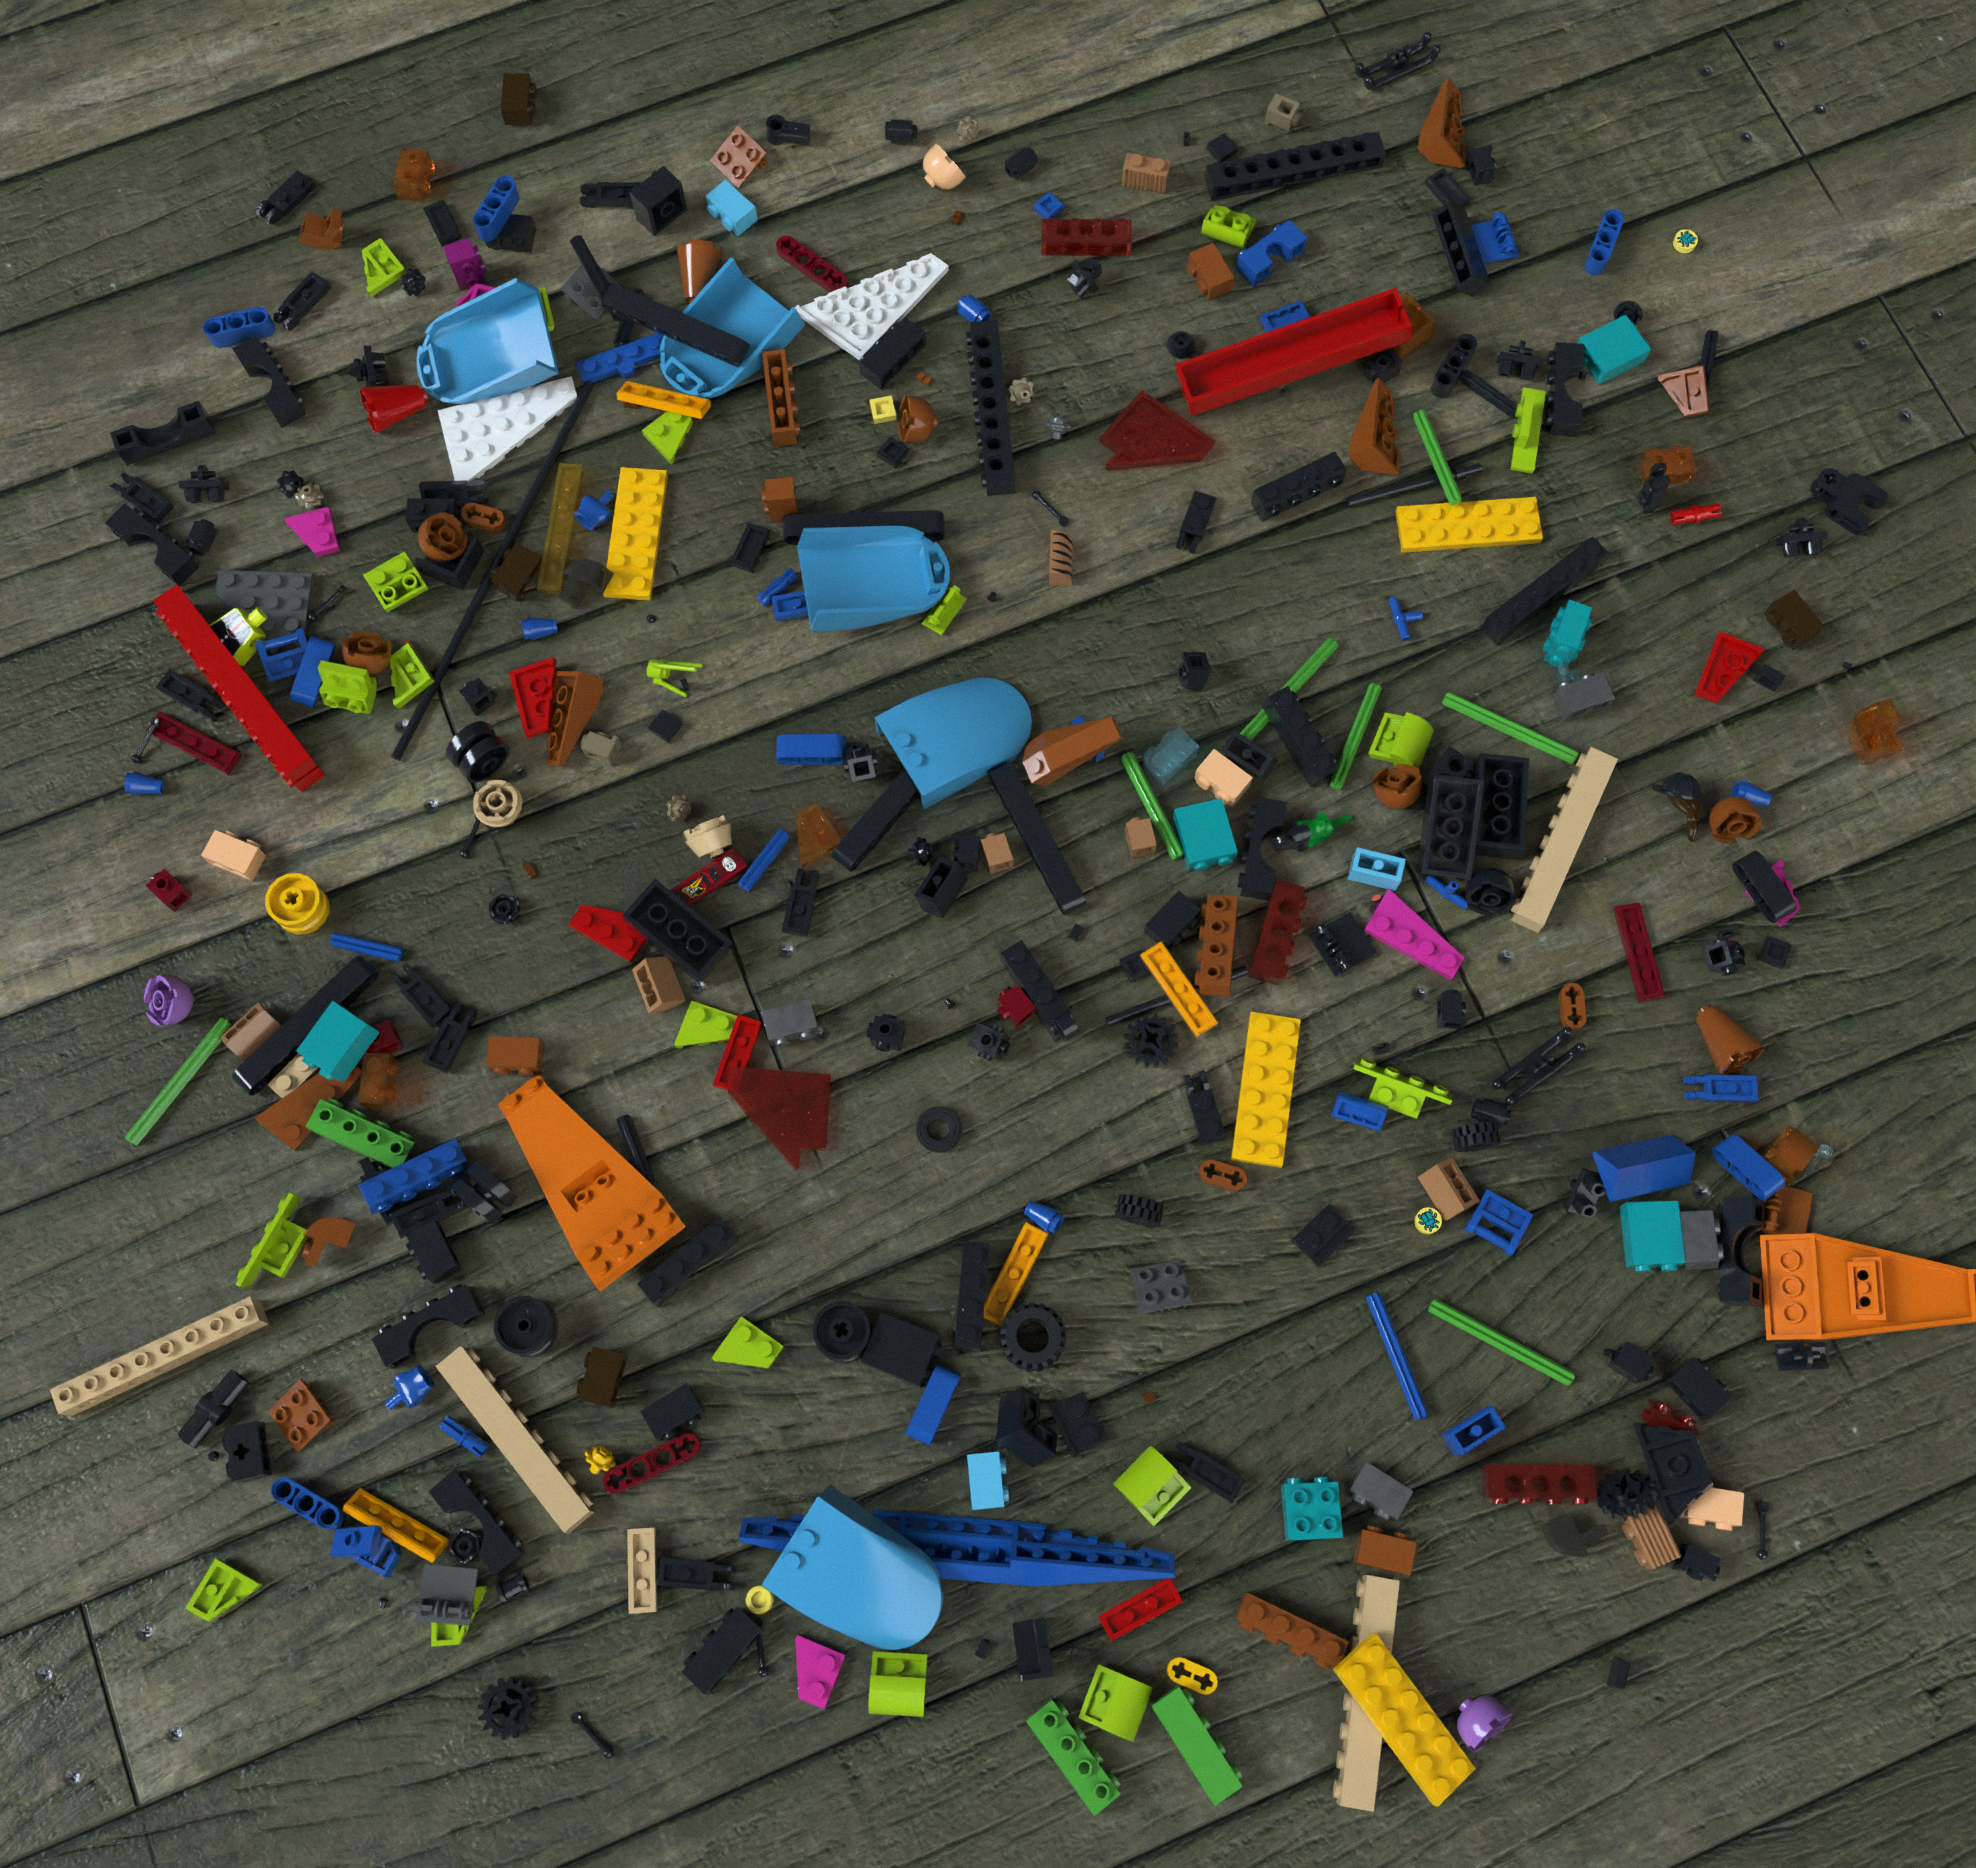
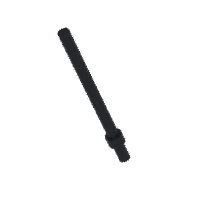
M1478 463L1467 467H1454L1451 473L1455 482L1465 479L1466 476L1481 473L1482 465ZM1436 474L1349 497L1346 501L1348 507L1439 484L1440 480Z
M1245 965L1232 970V980L1248 975ZM1193 984L1192 986L1196 992L1200 993L1199 986ZM1167 995L1107 1016L1106 1021L1108 1026H1112L1172 1002Z

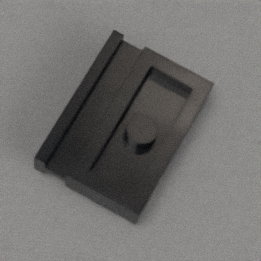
M1328 1204L1291 1241L1319 1267L1355 1230Z
M1083 1391L1049 1408L1072 1457L1108 1440Z

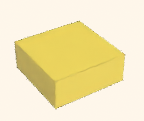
M892 395L869 400L874 424L897 420Z

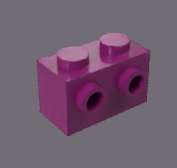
M470 238L443 246L460 291L471 288L474 284L486 283L483 273L487 272L478 246H472Z

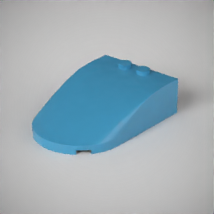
M730 257L682 313L746 341L750 347L741 366L735 367L664 336L659 350L661 352L660 367L667 381L679 393L705 399L713 398L726 393L763 368L762 352L784 349L805 324L796 308L792 307L788 311L743 275L735 260Z
M514 278L436 318L426 329L425 333L427 335L423 345H419L417 352V371L421 384L431 396L448 404H463L509 394L559 374L539 288L518 278Z
M906 526L804 528L797 551L811 632L863 628L918 614L932 608L943 597L950 579L949 563L944 551L937 542L933 543L923 536V532Z
M974 678L915 696L876 716L875 724L878 735H885L919 790L922 807L925 810L987 776L988 772L1015 760L1028 743L1032 720L1026 700L1013 686L998 679Z
M829 1485L816 1498L762 1583V1586L784 1602L820 1624L871 1646L887 1650L907 1648L921 1641L939 1619L944 1599V1592H942L939 1579L940 1574L928 1555L832 1485Z

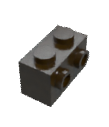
M530 73L503 74L501 113L505 125H532V115H536V106L533 99L537 97L536 83L532 82Z
M518 542L515 543L513 548L511 546L507 548L503 555L505 560L500 567L497 565L490 575L492 587L516 602L542 564L539 555Z
M1795 589L1771 603L1764 612L1768 623L1776 628L1782 640L1792 650L1816 637L1824 627Z
M593 1347L592 1352H588L585 1358L584 1367L587 1368L585 1376L580 1378L576 1391L579 1394L578 1399L613 1409L628 1356Z

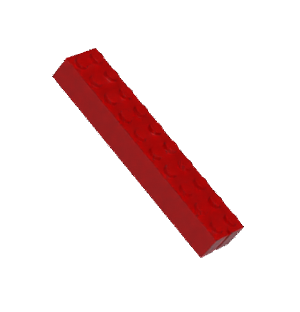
M1393 288L1175 364L1176 376L1192 417L1411 341L1412 325L1406 310L1403 309V303L1397 288Z
M175 585L154 599L153 602L159 608L155 611L157 615L168 626L173 636L181 643L186 653L194 660L199 670L207 677L209 683L220 694L222 700L233 711L235 717L246 728L248 734L258 744L261 751L275 766L274 768L291 788L296 786L302 792L324 777L323 771L242 666L231 655L182 589Z

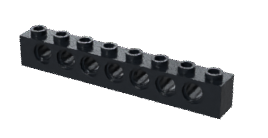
M1379 131L1367 132L1358 136L1322 141L1307 146L1301 145L1297 148L1281 149L1276 152L1236 158L1221 163L1215 162L1207 165L1205 182L1211 201L1382 168L1386 152Z
M997 320L970 322V331L966 332L967 346L972 347V351L968 352L969 366H974V371L970 372L971 386L976 385V391L972 392L973 406L978 405V412H974L975 426H980V432H976L977 446H982V453H979V465L984 467L985 473H981L982 488L986 487L987 496L1015 494V478ZM991 447H998V449H996V450H993V449H990V448H991ZM994 467H999V468H1001V469H1000V470H993L992 468H994Z

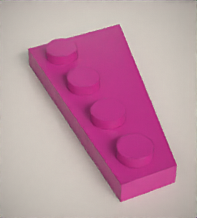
M1389 888L1363 931L1450 981L1464 959L1456 949Z

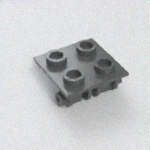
M581 265L560 289L566 294L564 296L566 301L569 303L574 301L596 321L605 308L601 306L602 299L583 265ZM599 266L609 286L611 283L621 286Z
M1181 1260L1130 1269L1138 1300L1139 1314L1144 1313L1148 1315V1313L1159 1310L1161 1313L1164 1309L1171 1311V1308L1182 1306L1186 1308V1305L1192 1304Z
M424 1564L419 1601H415L413 1612L417 1613L416 1621L470 1626L479 1569Z

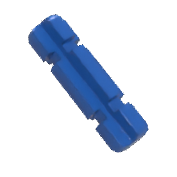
M787 569L782 573V577L779 576L766 587V591L762 590L757 595V600L763 606H767L772 601L771 596L780 595L788 588V584L791 585L797 580V575L792 569Z

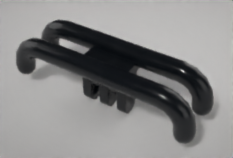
M1425 32L1422 39L1414 46L1406 45L1402 49H1397L1395 53H1389L1387 58L1366 68H1364V64L1357 63L1355 73L1358 77H1365L1364 86L1367 90H1375L1430 65L1438 57L1441 47L1438 44L1434 45L1426 57L1409 64V58L1421 52L1429 44L1432 35L1430 32ZM1383 69L1387 71V75L1374 81L1373 77L1370 76Z
M1564 1027L1556 1035L1492 1081L1491 1087L1494 1090H1498L1521 1073L1529 1080L1513 1093L1506 1096L1504 1103L1507 1106L1514 1105L1585 1051V1044L1577 1043L1554 1061L1553 1056L1549 1052L1571 1036L1572 1029L1570 1027Z

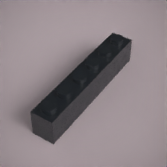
M1592 536L1487 616L1481 629L1496 645H1499L1602 566L1609 552Z

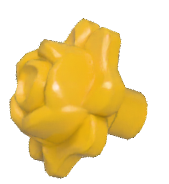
M605 1446L593 1447L585 1452L587 1456L586 1461L591 1464L590 1472L593 1474H599L601 1469L608 1471L609 1468L616 1466L614 1462L615 1457L612 1456L611 1450Z

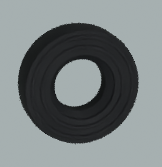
M936 1106L929 1108L919 1117L916 1133L919 1142L924 1148L932 1152L942 1153L951 1150L957 1145L961 1138L962 1125L954 1111L946 1107ZM936 1120H942L949 1126L947 1136L942 1139H936L929 1133L930 1125Z

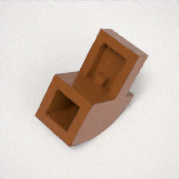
M333 208L327 218L308 212L301 225L299 243L317 249H335L339 247L342 242L344 221L341 220L342 211Z
M326 1217L312 1223L303 1234V1236L313 1239L312 1243L307 1242L301 1256L305 1258L304 1264L316 1267L325 1243L342 1249L346 1248L355 1223L337 1217Z

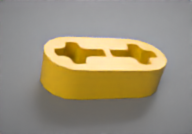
M1181 1657L1173 1658L1167 1665L1169 1678L1182 1686L1204 1695L1211 1694L1217 1688V1676L1210 1669ZM1180 1662H1183V1668L1191 1672L1190 1677L1180 1675L1179 1678H1176L1175 1671L1172 1670L1173 1665L1178 1666ZM1208 1673L1209 1680L1212 1681L1211 1687L1206 1686L1204 1690L1201 1689V1683L1193 1679L1195 1674L1204 1677Z

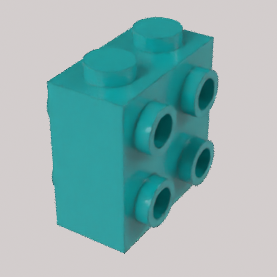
M1569 600L1565 608H1559L1549 629L1551 633L1547 637L1542 651L1546 652L1543 661L1548 662L1553 667L1565 669L1570 661L1575 662L1578 653L1581 652L1586 640L1584 635L1586 631L1588 632L1593 620L1592 617H1589L1592 607Z
M1330 1477L1314 1478V1483H1304V1478L1287 1479L1288 1484L1281 1485L1285 1541L1343 1538L1338 1482H1331Z

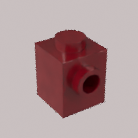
M165 869L153 875L150 882L146 885L173 912L192 896Z
M1018 985L1013 988L1009 986L998 995L997 1006L999 1008L997 1012L1004 1021L1009 1019L1015 1028H1018L1036 1014L1035 1005Z
M389 1020L372 1026L380 1033L367 1049L365 1055L369 1054L377 1060L404 1048L395 1025Z

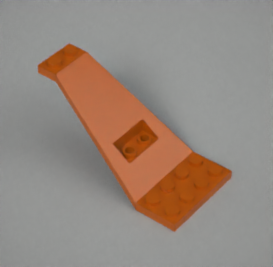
M540 1074L529 1079L523 1086L497 1104L507 1118L575 1256L600 1292L686 1227L663 1195L554 1093Z
M1816 1233L1760 1235L1767 1341L1830 1340L1976 1323V1269L1956 1267ZM1860 1272H1867L1869 1275L1866 1280H1860ZM1869 1298L1871 1303L1869 1306L1863 1307L1861 1306V1300Z

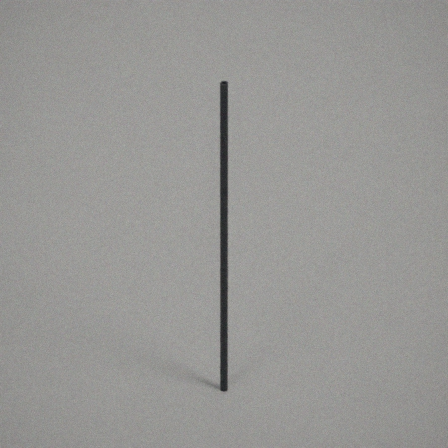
M585 382L433 675L435 682L426 688L391 757L393 759L401 760L491 586L492 578H490L493 569L497 565L500 567L503 563L505 551L509 546H512L593 390L594 385L591 382Z

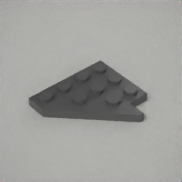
M219 570L216 593L231 610L239 608L251 613L258 607L267 615L268 618L260 625L266 634L265 641L294 633L299 628H303L307 638L308 615L311 610L315 581L312 573ZM282 646L269 651L272 655L281 653Z

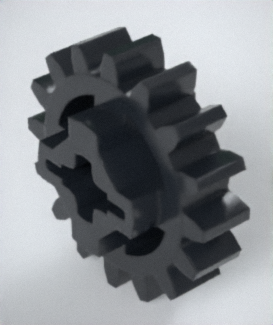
M1145 1013L1142 1021L1138 1017L1134 1019L1135 1026L1132 1024L1128 1025L1127 1029L1131 1033L1124 1034V1039L1129 1041L1124 1043V1049H1131L1128 1057L1132 1058L1135 1056L1136 1065L1143 1061L1145 1068H1148L1149 1063H1153L1156 1069L1159 1066V1061L1166 1065L1168 1063L1167 1056L1174 1057L1175 1052L1172 1049H1177L1179 1043L1173 1040L1178 1038V1033L1171 1032L1174 1029V1024L1167 1026L1166 1017L1160 1021L1155 1013L1153 1019H1149V1016ZM1138 1031L1141 1040L1135 1045L1134 1036ZM1147 1037L1151 1040L1155 1038V1045L1152 1042L1147 1044ZM1167 1037L1168 1046L1164 1050L1161 1042ZM1144 1053L1152 1054L1153 1056H1147Z
M1626 1468L1624 1473L1615 1470L1614 1476L1606 1474V1481L1599 1480V1488H1595L1599 1508L1603 1509L1605 1515L1611 1513L1612 1519L1622 1516L1623 1521H1627L1628 1516H1632L1636 1520L1639 1513L1648 1514L1647 1508L1654 1509V1501L1657 1500L1654 1481H1650L1648 1474L1641 1476L1640 1470H1636L1634 1473H1630L1629 1468Z
M510 1676L507 1683L504 1678L497 1679L498 1686L493 1683L489 1684L488 1689L490 1693L481 1694L485 1703L477 1705V1708L483 1710L484 1714L480 1715L478 1720H486L487 1723L483 1727L484 1731L490 1728L493 1729L491 1737H497L502 1733V1740H507L511 1733L515 1739L519 1737V1730L524 1733L529 1731L527 1723L536 1722V1719L531 1715L532 1712L539 1711V1707L533 1706V1702L539 1698L538 1696L530 1695L534 1688L533 1686L524 1688L525 1679H520L516 1684L515 1676ZM510 1689L518 1691L523 1697L518 1698L514 1696ZM497 1695L498 1700L494 1708L491 1709L492 1701ZM519 1703L518 1706H515L514 1709L510 1710V1713H498V1711L503 1709V1707L507 1706V1704ZM526 1707L524 1717L520 1721L519 1715L522 1709ZM498 1718L504 1721L507 1727L499 1725L494 1719Z

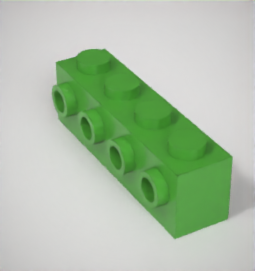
M330 1098L327 1102L319 1100L305 1126L316 1134L390 1168L409 1161L417 1147L412 1141L413 1137L402 1131L395 1134L389 1131V1125L378 1120L375 1123H371L365 1120L367 1115L352 1109L351 1113L342 1109L343 1104Z
M1176 1686L1150 1705L1210 1801L1216 1806L1243 1787L1239 1781L1243 1776L1234 1763L1230 1765L1227 1763L1223 1756L1227 1751L1218 1737L1213 1740L1207 1730L1211 1726L1202 1713L1197 1715L1191 1705L1195 1701L1186 1688L1181 1690L1179 1686Z
M1050 1699L1029 1716L1026 1722L1095 1816L1121 1795L1117 1789L1121 1784L1111 1771L1106 1774L1100 1764L1103 1762V1759L1093 1747L1089 1750L1083 1743V1740L1087 1737L1077 1724L1073 1727L1066 1719L1069 1712L1059 1700L1055 1704Z

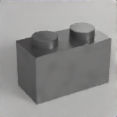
M1591 673L1576 682L1571 680L1563 682L1558 686L1559 688L1553 696L1564 722L1608 708L1615 699L1604 673L1598 675Z
M810 998L761 1012L771 1046H787L792 1040L799 1038L800 1040H808L819 1033Z
M1713 1210L1680 1212L1686 1260L1684 1264L1685 1270L1718 1268L1719 1260L1723 1259L1722 1244H1717L1716 1235L1720 1234L1719 1219H1714Z
M1368 1462L1361 1464L1346 1490L1352 1494L1350 1499L1363 1507L1368 1504L1375 1509L1374 1514L1387 1522L1389 1519L1398 1520L1413 1493L1412 1490Z

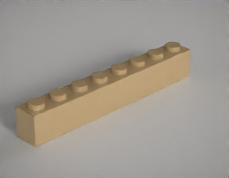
M1590 747L1586 754L1581 753L1575 765L1579 767L1577 774L1572 773L1566 785L1570 788L1567 795L1563 793L1557 807L1561 808L1558 815H1553L1548 825L1551 832L1549 836L1544 835L1539 845L1542 852L1539 857H1534L1529 867L1533 872L1530 878L1525 877L1520 887V890L1524 892L1520 899L1516 898V903L1510 910L1514 912L1511 921L1537 933L1545 925L1617 763V758L1593 747Z
M463 1346L458 1347L436 1365V1368L561 1530L569 1534L594 1513L590 1507L593 1504L592 1500L584 1491L579 1493L574 1486L577 1481L568 1470L562 1471L558 1466L561 1462L558 1456L552 1450L547 1451L542 1443L545 1440L536 1429L531 1431L526 1424L529 1421L526 1415L519 1408L515 1410L510 1404L513 1399L504 1388L499 1390L494 1383L497 1380L494 1374L488 1368L484 1370L478 1363L481 1358L472 1347L469 1350Z
M1363 1575L1362 1580H1358L1356 1595L1360 1597L1359 1608L1354 1610L1353 1624L1357 1625L1356 1636L1351 1637L1350 1652L1370 1633H1376L1392 1654L1400 1581L1370 1575ZM1349 1692L1345 1693L1343 1700V1710L1347 1711L1346 1722H1342L1340 1727V1739H1343V1749L1338 1751L1336 1768L1340 1769L1339 1780L1334 1781L1333 1798H1337L1336 1803L1340 1806L1374 1812L1382 1736Z

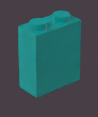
M1627 315L1580 337L1577 343L1584 344V365L1598 385L1644 363L1651 351L1648 341L1643 339L1637 331L1636 325L1629 320Z
M1222 798L1174 809L1172 818L1180 845L1184 851L1183 856L1188 871L1195 870L1200 872L1216 864L1226 866L1236 859L1238 851Z
M332 1001L296 1052L304 1056L302 1062L314 1070L317 1066L321 1068L319 1074L326 1079L332 1081L336 1078L344 1083L380 1032Z
M1678 1201L1626 1202L1619 1207L1626 1268H1635V1272L1652 1271L1651 1268L1661 1267L1662 1272L1677 1271V1267L1686 1263Z

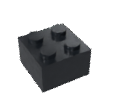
M665 166L654 171L650 177L641 184H637L630 191L636 219L653 236L687 211L682 183Z

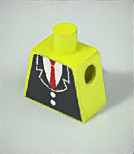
M258 607L251 613L235 608L209 626L238 664L244 666L257 651L255 641L263 640L264 642L266 640V634L260 625L268 617Z

